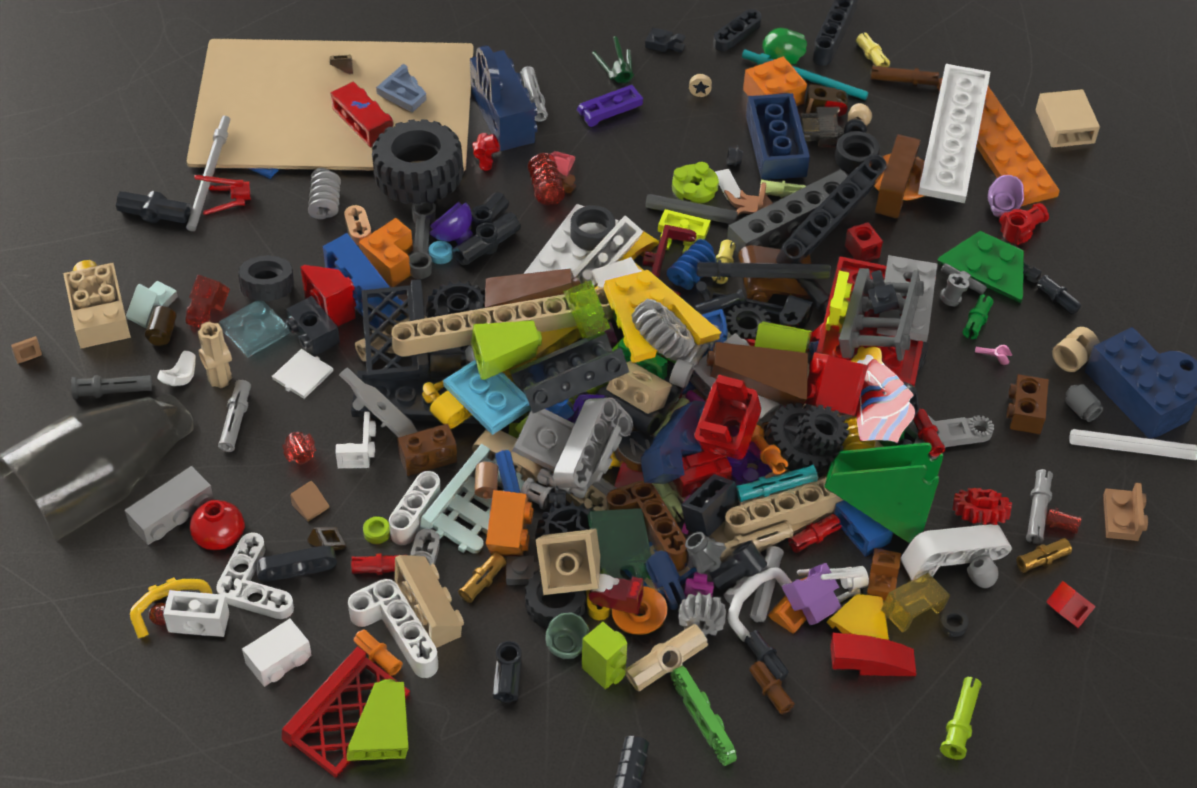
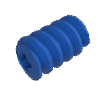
M704 239L696 240L668 268L666 273L668 279L673 284L684 289H692L694 284H697L700 278H703L697 276L698 262H717L713 247Z

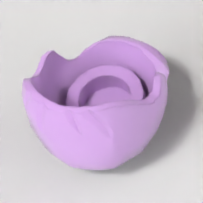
M1000 176L990 186L988 202L994 216L1000 219L1005 212L1019 209L1024 201L1023 183L1016 176Z

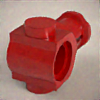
M1035 203L1028 211L1014 209L1010 212H1005L999 219V223L1002 224L1000 231L1003 233L1004 238L1016 245L1021 242H1027L1033 234L1032 231L1035 229V225L1048 221L1049 213L1047 208L1041 203Z

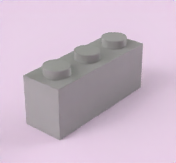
M191 466L127 508L125 513L129 526L149 545L155 540L161 539L177 525L185 523L201 505L214 500L211 485Z

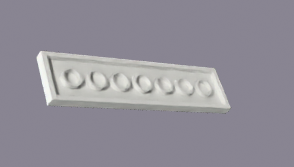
M946 64L918 194L965 203L990 72Z

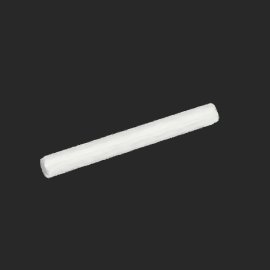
M1077 429L1071 430L1069 435V442L1073 445L1197 460V445Z

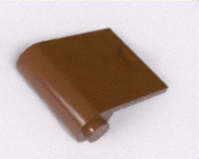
M749 245L739 251L738 257L740 263H777L776 257L780 249ZM810 255L801 261L802 264H811ZM743 278L747 299L767 302L773 294L813 300L799 282L793 278Z

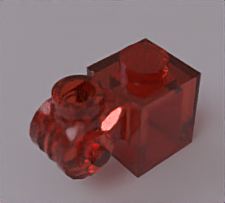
M197 275L189 296L192 302L186 310V324L201 329L202 324L211 322L210 310L215 309L222 312L230 288L219 281Z

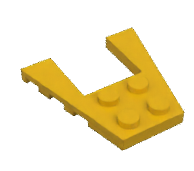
M649 270L605 280L603 288L612 311L614 310L616 313L618 328H621L623 331V341L626 348H629L631 352L630 359L632 363L654 358L657 349L653 348L640 335L639 330L635 328V324L632 322L631 315L635 308L646 299L656 300L672 311L686 325L697 345L719 340L721 331Z

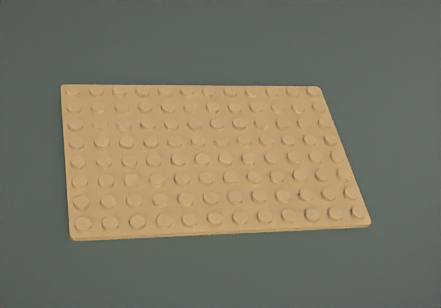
M211 39L207 49L188 150L187 165L188 167H206L214 143L212 139L214 132L219 127L222 116H228L231 119L227 130L228 138L222 146L215 168L374 170L371 154L372 147L370 148L332 109L330 92L354 81L360 88L366 91L373 101L375 100L385 113L392 117L394 122L392 127H395L396 123H406L412 119H415V121H421V119H427L429 122L437 121L442 126L446 125L456 133L461 142L463 168L465 171L471 98L470 58L473 57V44ZM352 55L353 74H348L330 65V57ZM402 64L408 67L409 74L416 78L418 85L426 93V101L414 112H410L379 96L376 91V87ZM413 161L410 163H418L423 161Z

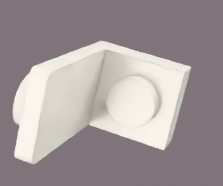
M364 412L363 444H336L338 468H369L370 457H375V443L371 442V436H376V423L371 421L370 412Z

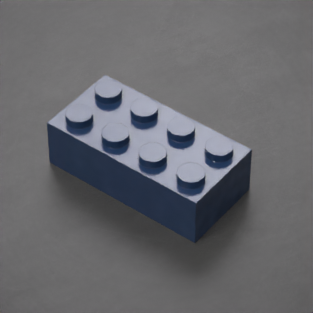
M793 93L748 96L746 118L761 180L807 177L810 156Z

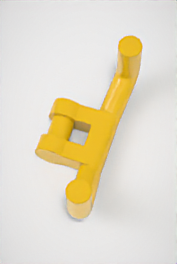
M173 577L166 580L167 583L148 587L149 592L140 598L130 611V618L137 637L141 638L149 634L141 613L152 602L168 596L169 590H199L200 593L213 594L209 584L201 579L175 580Z

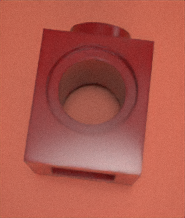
M869 222L853 226L847 230L845 246L855 260L869 262L880 258L883 241Z

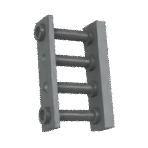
M859 268L839 337L842 357L852 358L855 348H858L859 345L895 347L897 359L903 361L905 350L910 348L909 334L919 296L924 294V281H920L919 271L913 270L910 283L884 282L885 286L893 284L895 293H907L906 301L898 300L899 309H895L903 311L901 319L865 317V312L873 309L868 290L874 289L869 269ZM864 327L898 329L896 337L859 334L860 330H863Z

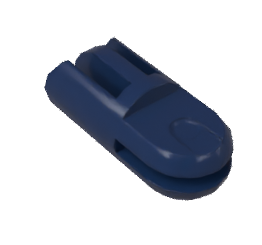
M657 551L645 563L647 572L655 589L660 590L668 608L677 610V603L680 606L682 600L686 599L678 581L680 576L668 553Z

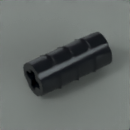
M637 736L625 737L623 748L621 749L620 762L618 763L619 766L617 767V775L615 776L614 788L641 787L649 742L646 739Z

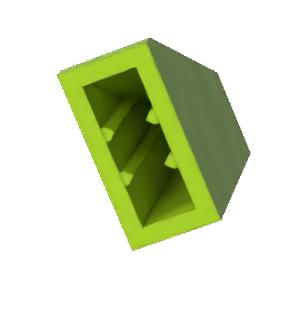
M534 320L473 324L471 346L481 380L488 379L536 357L538 346L542 344L541 332L537 331Z
M385 679L374 684L349 743L346 755L347 761L406 758L408 735L404 682Z

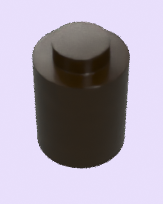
M165 306L153 308L145 332V337L151 344L160 346L169 343L177 318L176 313Z

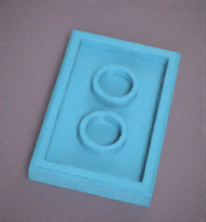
M476 360L443 380V386L492 435L531 410L526 395L503 372L481 380Z

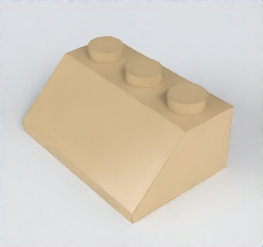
M399 555L395 557V582L435 647L437 648L461 637V630L464 625L463 618L458 610H453L450 604L452 602L450 593L446 587H441L438 581L440 579L439 573L435 565H430L425 556Z

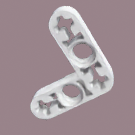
M247 533L240 539L216 586L217 593L226 596L228 605L276 619H285L294 610L292 596L286 591L251 581L256 571V562L263 557L266 549L263 537L260 534ZM238 564H247L249 566L244 572L234 571ZM232 579L235 580V581H234V589H235V590H230L231 587H232V585H233ZM253 593L263 595L262 599L258 602H251L248 600V597ZM282 602L286 603V605H281L280 608H276V605H280Z

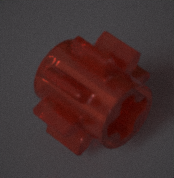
M302 432L291 433L286 437L285 444L282 445L285 450L283 453L288 462L295 460L297 464H304L310 461L314 456V451L317 449L314 446L315 441L309 433L304 436Z

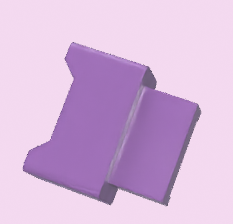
M827 563L810 569L806 579L802 581L798 579L781 586L793 610L802 609L810 625L820 622L842 608L834 593V590L839 588L836 580L821 579V575L832 573Z

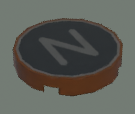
M632 430L630 435L622 437L618 448L613 453L620 463L622 461L626 463V467L629 469L643 472L641 456L653 444L655 436H647L639 430Z

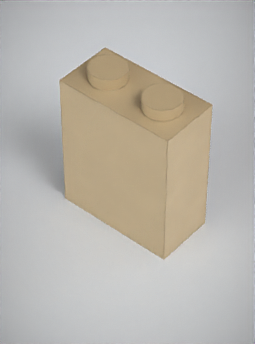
M1083 89L1041 93L1039 95L1036 112L1051 148L1096 142L1100 126Z

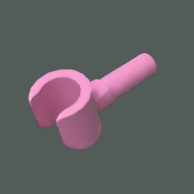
M1000 345L996 349L975 348V353L997 357L1001 365L1009 364L1010 361L1007 356H1012L1010 349L1006 345Z

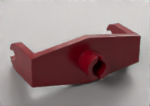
M665 224L657 253L646 251L643 266L652 267V274L659 279L669 238L694 242L696 241L697 233L690 229Z

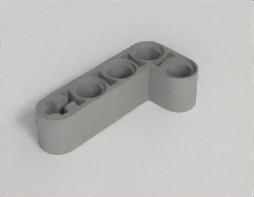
M593 398L585 401L554 470V482L559 488H583L588 484L608 436L616 425L621 427L618 434L621 437L628 436L632 432V418L615 399Z

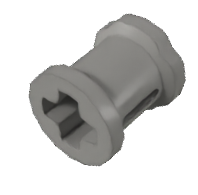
M531 477L525 481L521 489V493L526 494L528 500L538 504L543 510L549 506L550 492H554V488H546L537 484Z

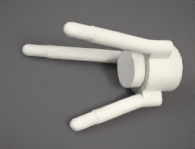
M863 566L830 569L832 573L821 575L822 580L840 579L843 588L849 589L848 592L837 597L839 603L856 594H861L860 589L867 587L869 583L867 571ZM810 569L798 570L797 574L808 575Z

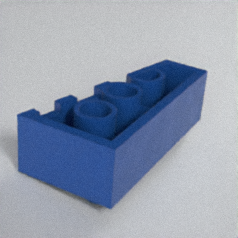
M348 233L323 246L325 268L338 269L345 278L349 277L355 288L352 291L356 301V307L354 308L363 316L362 290L389 288V285ZM397 296L393 299L400 306L404 303ZM379 297L368 298V303L374 308L383 301ZM388 304L381 312L390 317L396 309ZM401 313L395 320L400 322L406 319L407 316ZM376 316L369 324L378 329L385 321Z

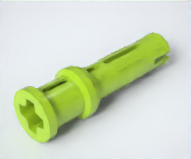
M966 677L963 680L954 718L947 723L946 731L948 734L946 740L940 746L941 753L950 759H963L967 753L965 744L972 735L970 722L979 690L982 686V683L975 678L974 685L971 688L970 685L973 677Z

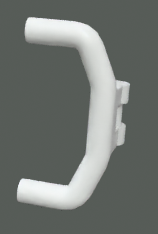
M773 567L751 577L745 576L738 580L733 588H729L725 592L724 598L731 604L727 616L728 623L743 642L746 636L751 637V635L738 618L742 604L763 582L775 578L781 586L792 583L780 568Z

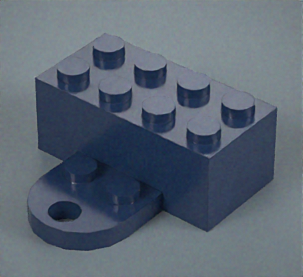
M487 45L478 47L476 57L470 58L471 93L491 133L496 135L500 151L535 143V133L538 131L535 121L537 108L535 103L530 101L528 89L526 87L523 88L521 76L515 72L512 59L507 57L504 50L492 52L491 48Z
M1133 327L1093 346L1085 372L1148 439H1155L1190 421L1197 404V360L1180 351H1167L1159 354ZM1180 366H1187L1191 371L1183 370Z

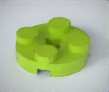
M698 162L674 170L672 190L679 199L683 200L685 198L691 200V202L702 204L715 197V193L718 191L719 178L709 168L707 163Z

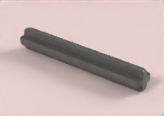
M653 194L647 195L645 203L647 208L661 211L666 209L727 224L737 222L738 212L734 210Z

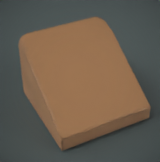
M36 336L11 345L17 363L42 355Z
M309 481L290 495L292 506L307 522L330 508L312 481Z

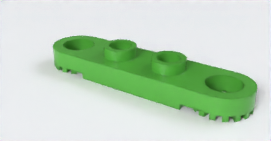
M684 666L673 669V672H670L671 680L674 682L673 685H676V691L683 697V703L708 744L716 750L714 751L715 754L718 753L717 758L720 763L726 766L735 762L737 756L734 746L724 731L722 719L718 714L714 715L711 710L706 693L700 692Z

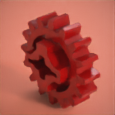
M968 488L967 491L959 490V493H955L952 510L955 511V515H963L962 519L970 523L997 525V521L1005 523L1006 519H1010L1012 502H1009L1008 497H1002L1001 493H997L992 489Z

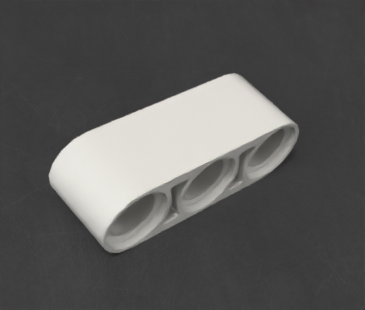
M431 471L420 473L390 515V535L395 544L407 545L411 543L420 531L422 516L441 494L440 478L436 473Z

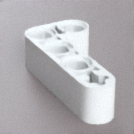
M998 524L930 530L918 534L912 540L902 555L901 562L912 582L920 584L931 579L940 566L971 563L974 558L981 555H986L992 560H998L1008 555L1012 547Z
M390 579L380 580L354 592L349 597L350 619L354 625L365 627L382 619L414 673L421 678H429L436 674L438 671L437 649L394 581ZM411 637H415V638H416V639H414V640H408V638H411Z

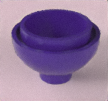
M460 202L455 204L430 225L433 229L430 232L431 236L440 241H455L458 245L467 240L473 234L469 229L472 222V213L469 205L466 202L463 205Z

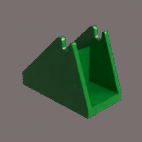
M930 443L840 451L831 462L824 487L908 543H911L924 530L939 482L938 473L944 455L940 454L936 459L929 458L928 453L932 448Z

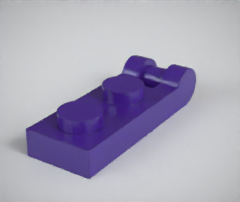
M630 85L581 103L577 107V112L581 117H585L584 120L589 127H593L603 119L643 105V98L634 86Z

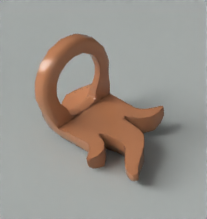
M765 182L761 183L759 196L746 195L741 190L740 199H737L729 191L724 190L729 202L735 208H738V215L753 214L772 204L766 195Z

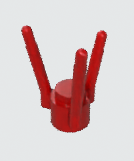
M201 175L194 176L196 180L230 185L209 186V190L231 191V199H236V201L204 210V215L234 206L245 205V200H251L249 181L243 182V180Z

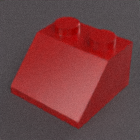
M310 265L300 267L305 299L313 296L337 327L356 318L354 308L356 307V301L352 292L355 288L349 277L345 278L338 269Z
M814 352L813 359L809 365L807 400L805 403L817 407L818 405H823L825 409L829 406L832 407L831 410L833 411L837 410L838 412L855 416L868 365Z

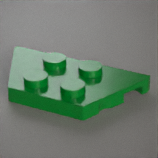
M979 231L940 256L937 260V264L940 266L947 263L961 272L964 270L972 275L971 278L987 288L1019 303L1023 301L1024 251Z

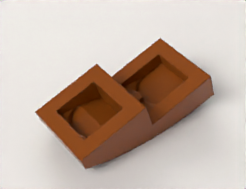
M874 548L866 595L882 597L884 601L894 602L901 553Z

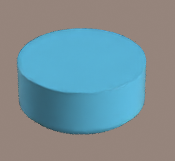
M436 241L429 246L428 251L433 263L445 264L452 259L453 249L448 242Z

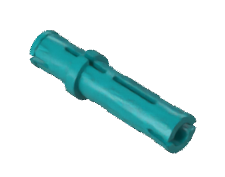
M810 465L809 467L769 478L759 477L758 481L736 486L738 499L741 503L760 496L765 498L770 496L771 493L817 482L818 475L814 465Z

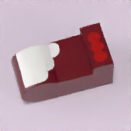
M600 574L599 588L590 590L589 600L602 607L638 615L644 597L643 579L632 577L630 581Z

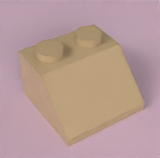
M597 529L549 534L536 539L544 595L599 588L600 550Z

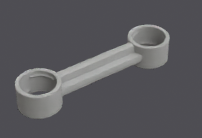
M715 341L701 345L695 343L691 352L685 358L677 360L669 382L685 389L694 368L706 350L712 349Z

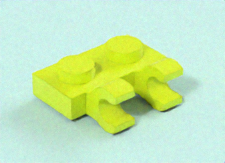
M666 209L658 224V232H661V236L666 224L695 231L697 233L696 240H705L710 228V220ZM669 238L666 250L670 249L672 243L671 238ZM684 241L683 245L685 246L682 251V254H684V252L688 250L690 246L695 243V241Z
M839 271L834 297L829 308L830 316L826 322V330L828 331L832 325L840 327L839 333H841L845 320L844 317L849 306L848 299L852 284L847 283L848 272Z

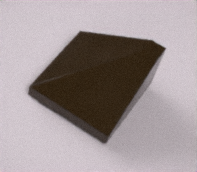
M352 55L330 57V65L348 74H353Z
M314 527L307 538L308 543L315 547L331 546L334 550H345L347 548L337 527Z

